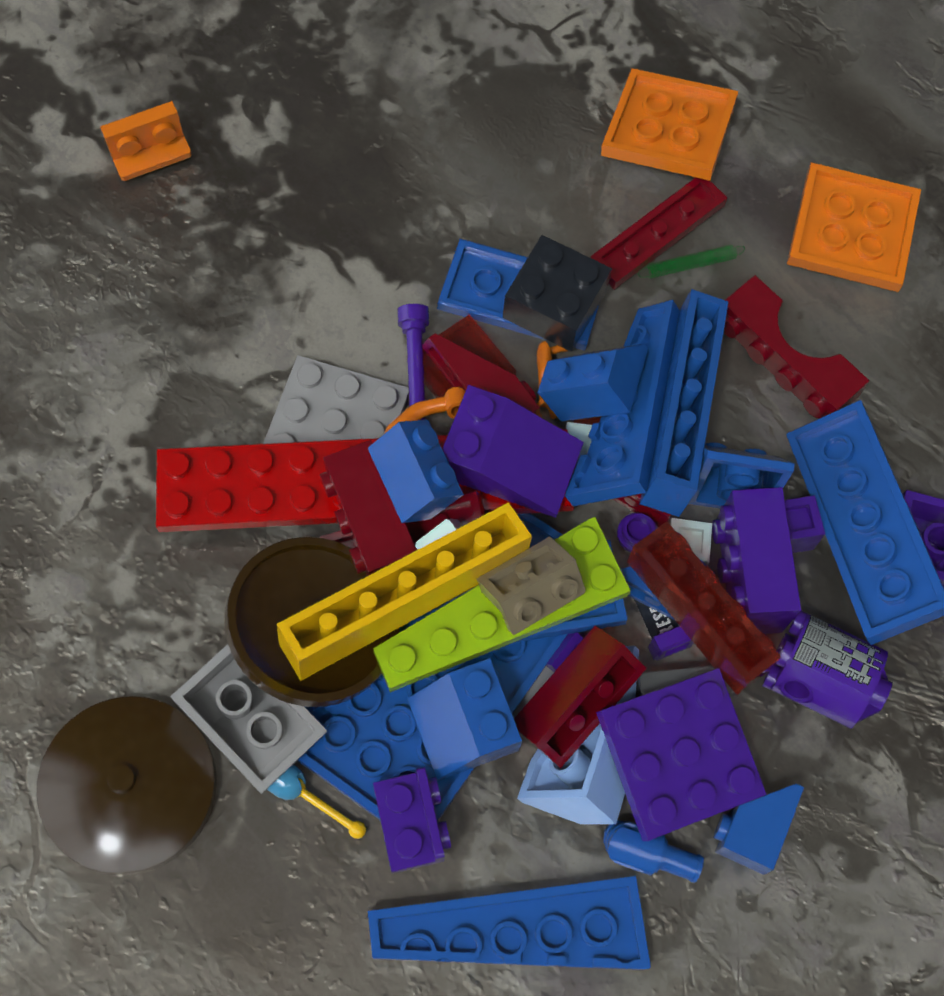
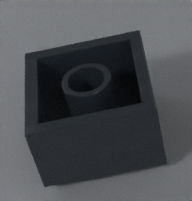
M541 235L505 294L503 318L572 352L607 292L612 268Z

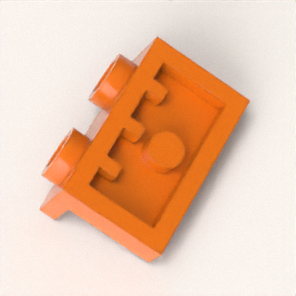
M173 101L100 126L109 153L122 181H127L192 156Z

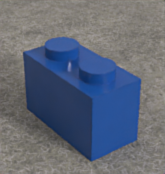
M429 420L398 422L368 447L402 523L432 519L464 495L457 482L455 472L449 465L439 444L437 434L432 429Z

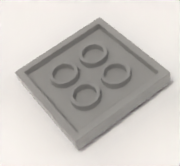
M297 355L263 444L380 438L384 435L386 427L405 411L409 400V387Z

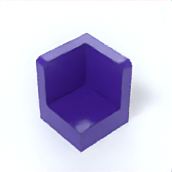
M815 495L785 500L792 552L814 550L825 535Z

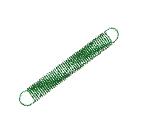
M732 245L703 251V254L698 252L689 254L686 257L681 256V259L680 257L677 259L672 258L668 262L663 260L659 264L654 262L648 264V267L645 268H648V270L650 268L651 277L656 278V276L672 274V272L677 273L694 269L695 265L703 267L711 263L715 264L733 260V251L731 254Z

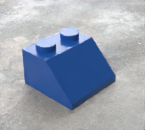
M644 343L547 361L537 393L560 421L631 412L648 347Z
M490 658L450 672L407 698L437 781L520 750L522 739Z

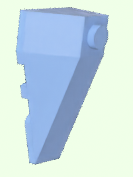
M635 645L626 646L639 659V649ZM637 680L617 704L635 698ZM600 723L562 768L558 767L537 749L530 760L517 799L524 804L578 824H616L625 791Z

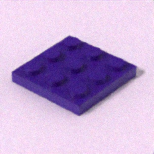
M719 668L596 712L642 841H650L767 795Z

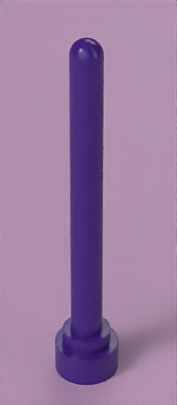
M415 303L405 304L397 309L398 326L402 328V333L406 335L409 407L425 400L422 334L426 332V327L429 325V308L426 305Z

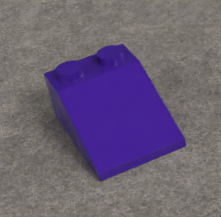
M468 385L442 450L449 465L455 472L458 484L556 518L584 442L508 398Z

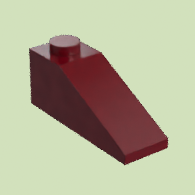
M436 333L430 336L422 345V348L452 387H460L466 391L467 386L471 385L508 398L532 413L540 408L535 402L536 395L533 389L525 381L520 382L516 375Z

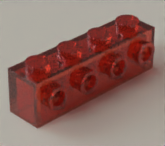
M668 521L633 546L627 561L628 564L715 669H720L723 679L737 696L770 671L782 658L776 651L772 641L758 630L747 617V613L742 605L726 592L714 572L700 561L691 550L687 540L680 533L676 532Z

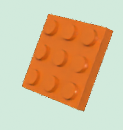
M632 68L602 143L601 156L711 181L737 103L739 91Z
M811 162L806 175L787 265L899 292L904 283L921 189Z

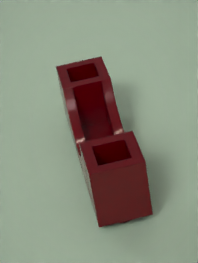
M756 275L725 299L728 301V308L723 333L730 338H735L747 350L749 357L755 363L763 365L775 376L779 386L786 391H791L803 403L806 411L811 416L820 419L851 405L859 398L870 380L842 354L826 358H816L804 355L793 349L783 338L778 326V313L783 300Z

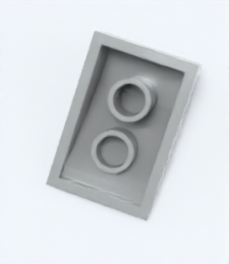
M228 644L170 696L261 794L327 733V730L304 706L281 701L257 687L240 669Z

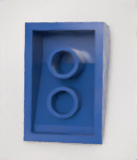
M706 443L697 492L688 504L720 509L721 505H724L732 490L784 488L794 472V463L778 456L767 455L765 451L760 449L740 451L727 449L725 445L720 443Z

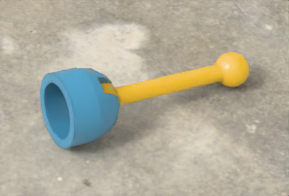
M294 764L267 789L278 798L284 800H294L301 796L349 829L350 836L355 839L362 838L366 833V826L363 822H353L306 790L304 774Z

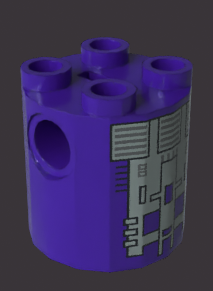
M800 611L793 619L788 631L793 636L787 633L784 634L775 653L777 660L775 664L771 665L762 686L849 729H852L856 723L879 713L893 685V682L888 680L884 669L888 658V651L875 645H870L865 640L806 612Z

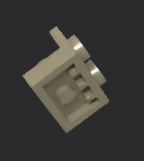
M550 536L477 578L481 592L502 613L507 629L513 635L580 597L586 591L576 560Z

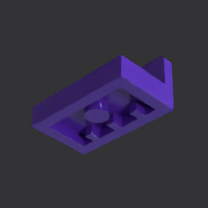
M422 767L417 768L416 773L373 782L391 873L394 874L444 862L443 850L451 848V842L446 821L437 823L434 805L441 804L436 777L427 778L426 769Z

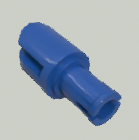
M617 820L616 824H609L604 830V846L613 862L650 876L654 872L657 873L659 870L690 880L693 883H696L699 879L704 863L703 855L694 854L669 845L665 835L650 841H642L636 823Z

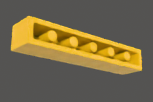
M508 502L277 624L279 645L300 681L479 585L477 578L529 549L532 535Z

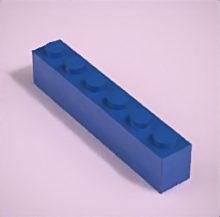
M691 289L679 312L647 493L641 494L639 503L640 505L677 517L682 514L698 488L728 308V301Z

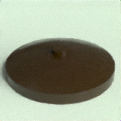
M291 538L261 550L244 565L236 577L225 608L224 623L227 642L236 663L243 673L267 694L294 705L326 707L346 702L360 695L382 674L373 648L397 635L399 628L300 681L279 645L277 624L367 577L366 572L357 573L349 549L352 548L324 538Z
M136 696L102 701L88 707L73 717L57 733L47 748L37 780L39 814L49 837L73 861L91 870L110 875L145 873L157 869L178 857L195 841L203 830L212 811L216 795L217 775L215 762L203 734L185 714L173 706L156 699Z

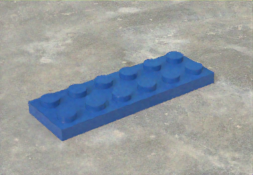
M859 400L787 433L786 436L810 496L815 495L826 538L864 635L870 645L943 617L944 586L862 401Z

